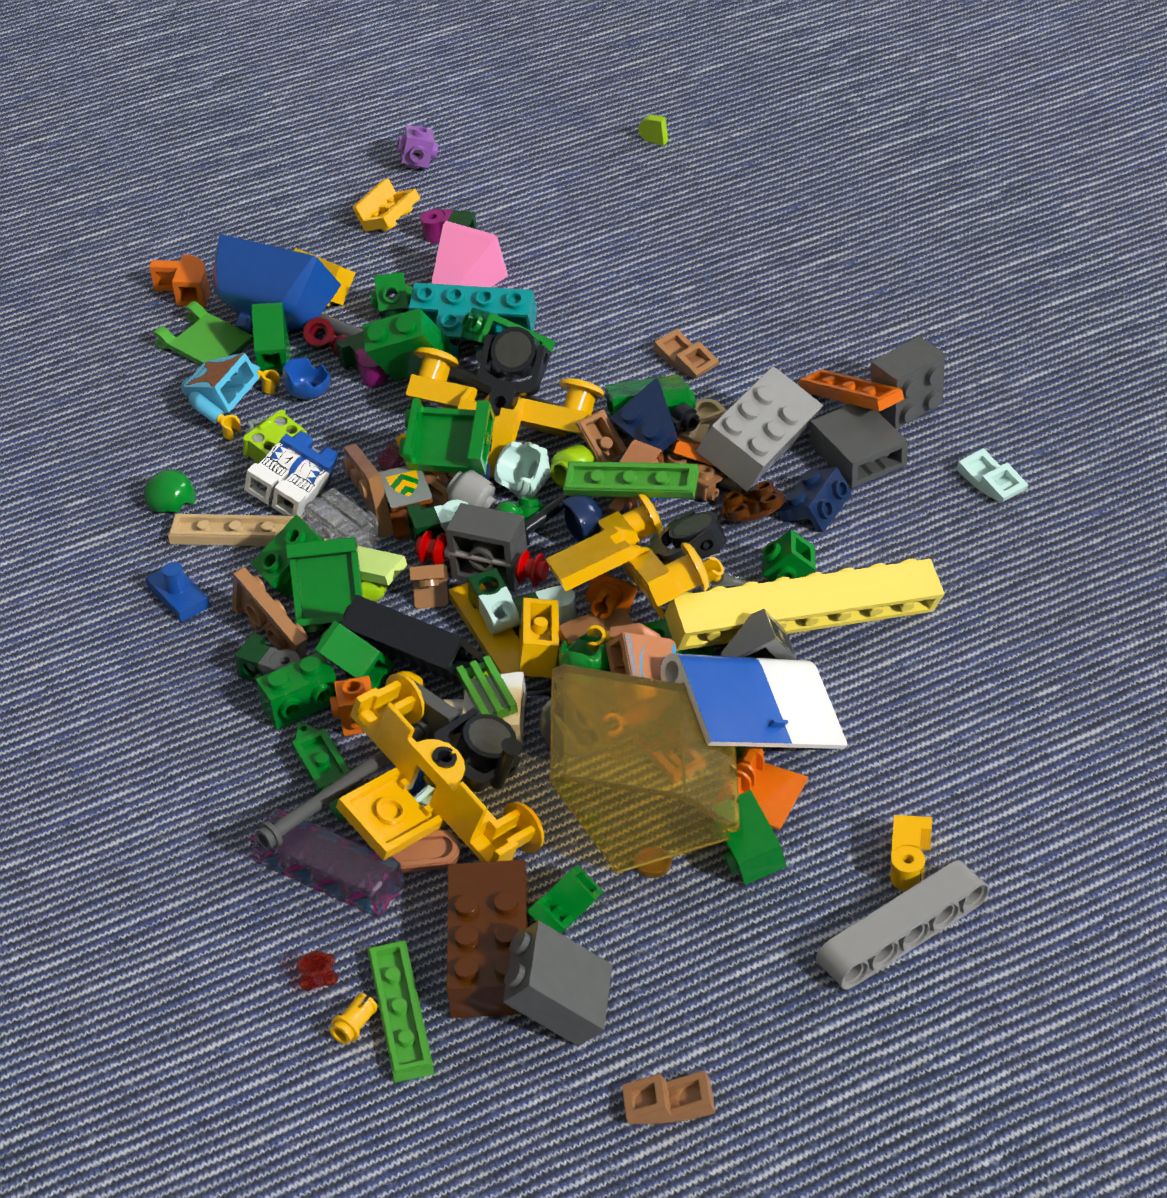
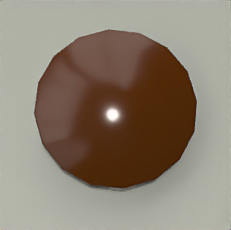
M763 481L757 483L752 490L742 493L740 491H731L725 494L722 498L724 506L721 509V515L726 520L733 522L758 520L778 510L785 502V495L780 490L774 489L773 482Z

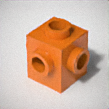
M370 676L334 682L336 696L329 697L333 719L340 717L344 736L365 733L352 719L350 714L356 697L372 689Z

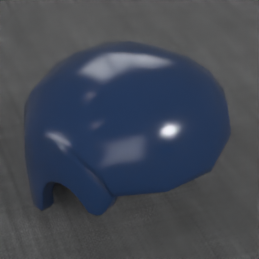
M578 494L572 495L560 503V509H565L564 517L567 529L579 542L601 532L598 521L603 516L595 500L589 496Z

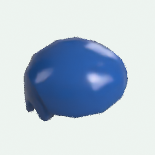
M306 357L291 359L284 363L282 369L283 382L290 395L299 399L310 400L320 397L329 389L331 375L325 370L323 364L319 368H315Z

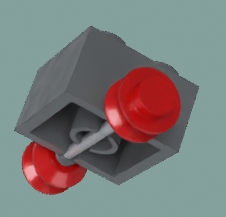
M460 503L448 524L446 535L441 533L437 539H434L432 532L428 530L423 536L418 537L415 545V554L419 556V561L422 564H425L429 558L433 559L434 565L442 564L446 558L450 559L452 579L467 582V577L496 568L508 590L515 592L519 584L525 582L526 578L531 579L532 585L537 587L541 581L544 582L549 571V565L545 561L543 553H539L533 559L527 550L524 515ZM492 581L482 583L484 586L492 587Z

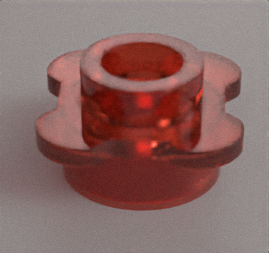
M313 951L297 962V971L302 976L299 981L301 989L311 991L314 987L333 986L337 983L338 974L333 971V965L335 964L333 955L322 951Z

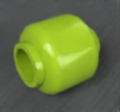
M580 444L570 446L558 451L553 456L550 468L551 477L563 489L568 461L597 462L592 451L586 446Z

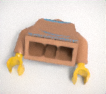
M641 623L612 626L609 631H605L599 625H592L587 630V636L599 635L602 637L597 642L587 643L589 650L597 652L600 644L606 645L618 710H624L625 713L620 716L613 712L604 715L602 722H606L609 719H616L619 722L617 729L606 732L607 736L619 735L624 725L629 724L632 727L656 718L673 702V695L681 691L665 688L660 676L664 658L669 654H677L675 642L669 638H662L659 633Z

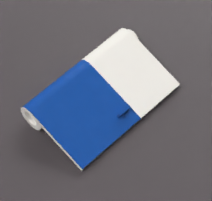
M669 654L662 661L660 676L664 687L668 690L688 692L707 746L844 749L848 746L818 669L811 661L692 654Z

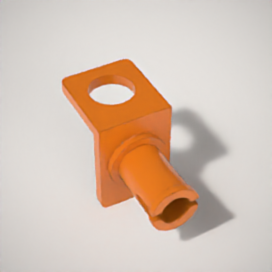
M603 573L591 580L584 600L591 602V611L596 617L601 610L603 612L600 618H607L611 615L613 609L624 608L629 614L638 587Z

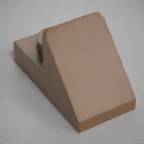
M437 564L409 567L410 581L413 582L415 607L420 609L447 606L449 603L447 566Z

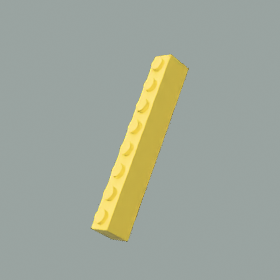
M907 559L897 564L886 565L878 563L869 568L856 570L854 568H845L828 574L815 572L801 578L781 577L773 582L759 584L758 582H748L739 587L725 588L718 586L705 592L693 593L686 591L670 601L664 615L672 639L676 644V649L679 651L727 643L739 631L751 614L763 608L788 634L933 612L945 593L931 559L918 561L916 559Z

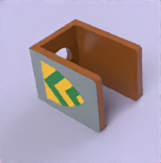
M407 466L381 471L379 473L383 482L394 537L396 540L410 538L411 535L407 528L406 506L417 503L421 506L433 502L423 471L408 470Z

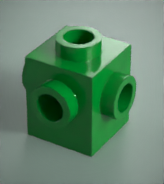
M404 272L374 276L376 290L370 291L372 308H378L379 315H385L386 317L409 311L408 304H410L412 285H405ZM390 294L397 296L393 300L387 298Z
M792 529L777 540L768 543L762 550V574L769 582H773L781 577H789L791 579L806 577L816 570L815 546Z

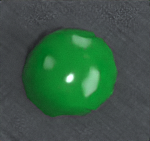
M165 469L149 479L143 492V498L153 512L165 513L169 511L180 513L183 504L189 503L193 505L195 503L197 492L183 472Z

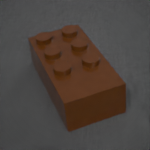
M525 860L448 864L447 994L451 1018L522 1014L503 1003L506 987L504 978L509 968L511 955L509 949L511 940L518 931L529 927V913L527 912L529 909V889Z

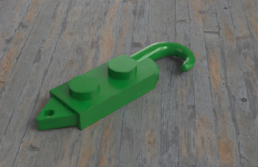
M303 722L298 723L296 739L291 741L293 751L319 793L351 770L325 728L318 730ZM354 787L345 792L344 794H342L340 797L353 791ZM338 797L328 804V807L335 817L348 822L336 808L340 798Z

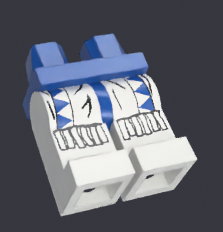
M302 430L293 437L285 434L280 439V443H277L259 464L254 463L247 470L244 490L267 505L272 501L271 507L285 516H295L296 514L301 516L323 488L330 483L332 470L337 463L338 453L329 447H324L319 453L311 449L313 446L311 436ZM260 482L261 484L265 485L267 487V490H260L257 486V483ZM284 499L294 504L293 508L287 507L284 504Z

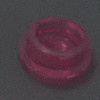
M391 442L376 460V463L381 466V471H386L388 468L394 469L400 465L403 457H400L399 447Z

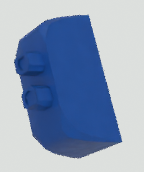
M223 234L219 235L213 268L214 291L232 311L239 314L235 326L251 335L253 334L252 304L282 302L287 330H298L304 328L309 320L319 317L341 286L339 281L323 263L313 255Z

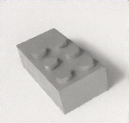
M773 366L711 426L696 452L744 490L748 491L808 429L810 420L815 419L823 404Z

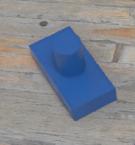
M168 563L162 569L145 577L147 587L181 622L210 608L209 598L183 572L180 563Z

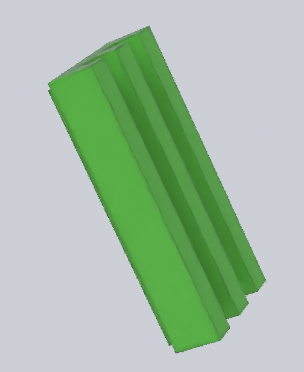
M489 655L482 657V663L478 664L476 660L469 662V668L465 669L463 665L456 667L457 676L479 715L491 714L504 718L518 712L516 701ZM484 672H487L506 705L505 708L501 706L483 674ZM471 677H476L494 712H488L470 679Z

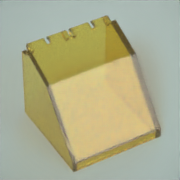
M567 664L552 669L550 783L617 874L729 840L727 831L736 832L740 829L735 746H707L688 692L683 684Z

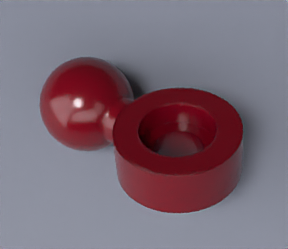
M321 317L309 320L303 330L304 338L310 347L316 350H323L330 346L333 354L338 358L336 342L349 337L348 335L335 336L332 324L327 319ZM325 332L324 338L316 339L315 337L317 333Z

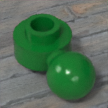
M520 497L519 503L504 501L499 503L495 510L524 515V520H527L544 508L545 505L538 503L539 498Z

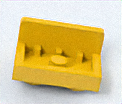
M387 178L380 181L353 206V210L365 232L378 229L387 231L397 224L396 220L399 217L413 210L412 205L420 199L416 188L395 192L390 180Z

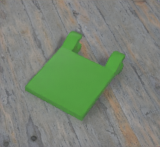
M192 301L185 306V309L191 312L187 315V320L193 325L178 337H175L164 326H160L153 331V334L159 337L155 340L156 347L170 349L199 365L209 360L235 355L253 341V335L208 313L196 301Z

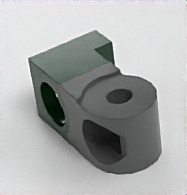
M255 633L248 637L234 655L238 677L255 683L257 678L300 660V656L295 651L287 649L278 650L265 644L264 636Z

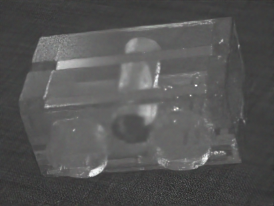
M332 488L322 494L320 499L317 497L306 504L304 509L307 524L323 539L357 538V546L370 548L378 543L377 527L379 522L372 511L361 509L352 496H344Z

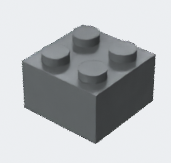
M918 336L871 362V381L902 389L904 400L879 412L895 429L912 422L914 419L942 404L945 353Z

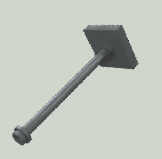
M414 681L420 689L425 703L423 717L418 723L411 724L415 728L412 738L419 742L425 739H433L435 732L460 717V712ZM460 735L449 739L455 749ZM381 750L274 824L265 821L260 825V829L256 831L257 840L266 850L278 848L283 844V835L390 762L389 758Z

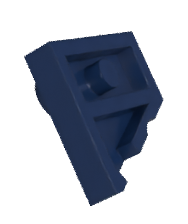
M657 378L651 381L610 418L613 425L630 440H638L661 449L662 452L678 439L663 389Z

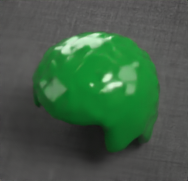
M578 639L567 648V642L564 640L558 659L561 671L568 680L575 684L589 687L601 684L609 678L611 671L605 644H600L597 652H593L588 649V641Z

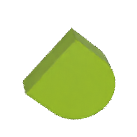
M647 115L639 123L638 130L645 141L663 146L669 141L666 117Z

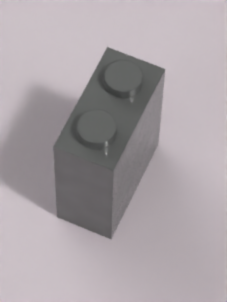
M850 404L810 420V446L832 468L838 467L844 480L851 488L907 466L908 441L878 411Z
M539 920L525 930L518 931L512 938L509 947L511 955L509 968L504 978L506 987L503 1003L577 1046L604 1031L612 964Z

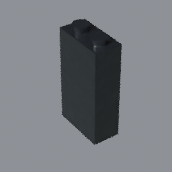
M355 595L353 602L348 605L344 612L341 625L381 653L461 686L463 685L457 676L456 667L463 665L466 669L470 667L469 662L474 660L478 664L483 662L482 657L484 656L461 636L359 595Z

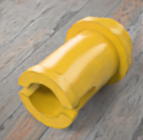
M357 994L347 1009L341 1015H336L332 1019L330 1033L338 1042L349 1044V1042L356 1041L360 1036L359 1030L377 1012V1004L371 997L368 998L364 1005L362 1004L367 994Z

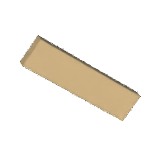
M175 514L168 538L170 544L267 546L294 516Z

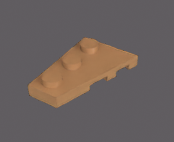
M356 443L345 446L346 458L342 459V465L347 478L351 477L352 483L357 488L381 537L393 535V526L381 474Z
M245 566L234 572L232 610L238 615L245 612L250 618L248 620L249 625L256 631L260 628L265 629L268 640L278 650H293L300 656V659L306 656L308 637L302 626L298 623L294 624L289 619L282 603L270 597L266 592L264 583L258 576H252Z

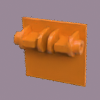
M748 747L744 750L743 757L738 758L710 807L752 790L771 828L780 831L808 781V776L764 763L763 749L761 747Z

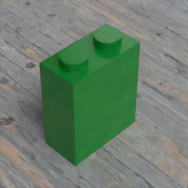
M420 308L362 324L365 352L395 381L410 378L411 374H419L423 359L413 353L418 347L435 348L451 354L449 338Z
M679 374L656 377L663 389L670 414L681 403H686L696 408L693 389L690 390L689 384L685 383ZM655 378L604 385L609 418Z

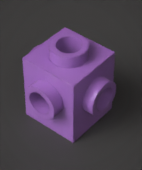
M406 125L404 136H399L397 152L401 153V163L414 169H420L421 167L429 168L430 160L436 158L438 143L434 142L433 130L422 126Z

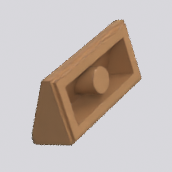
M604 409L576 422L579 431L597 462H610L627 450Z

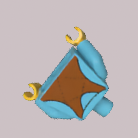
M240 353L206 361L191 378L183 380L181 389L183 394L188 397L189 404L214 424L217 422L221 424L223 437L233 440L234 434L232 429L241 432L240 421L237 416H224V413H229L257 380H261L263 392L274 394L275 386H279V374L272 369L261 371V367L250 362L246 353Z

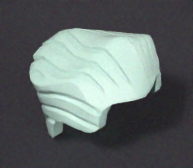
M514 441L510 442L499 454L495 466L494 479L518 498L535 496L541 489V486L551 476L547 449L539 447L537 444H532V442H525L524 444Z

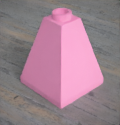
M445 221L442 227L431 284L492 287L508 275L497 235Z

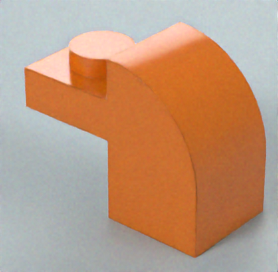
M183 254L180 261H151L149 269L154 291H174L177 306H186L192 301L198 302L202 307L206 306L210 295V288L205 264L201 259L193 255Z

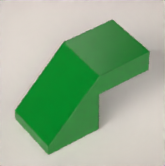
M576 865L548 893L537 900L527 912L536 922L539 920L557 932L562 933L604 891L579 865Z

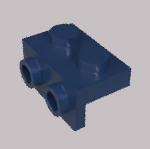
M838 467L822 470L810 469L802 474L799 483L786 496V501L777 512L783 522L810 518L817 532H824L851 495V490Z

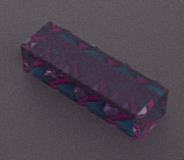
M276 808L265 821L274 824L289 813ZM306 820L283 835V844L278 848L266 850L257 840L256 832L250 837L256 863L377 918H380L404 888L401 863L391 856L383 861L374 850L367 848L361 842L351 841L335 834L327 827H319Z

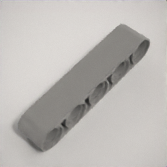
M954 861L829 939L818 951L816 962L843 989H851L975 910L986 899L989 893V886L962 861Z

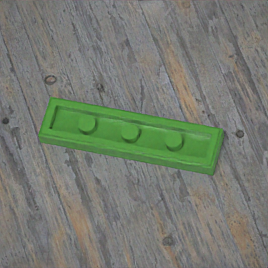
M568 461L563 491L566 496L581 494L602 497H637V494H644L648 498L695 499L699 467L697 464Z
M406 940L367 948L394 1082L397 1083L435 1074Z

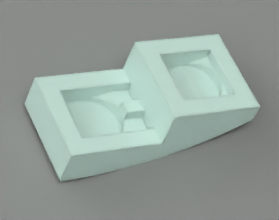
M984 448L960 460L956 468L974 487L1000 502H1004L1028 488L1026 481L1008 462L1000 466Z

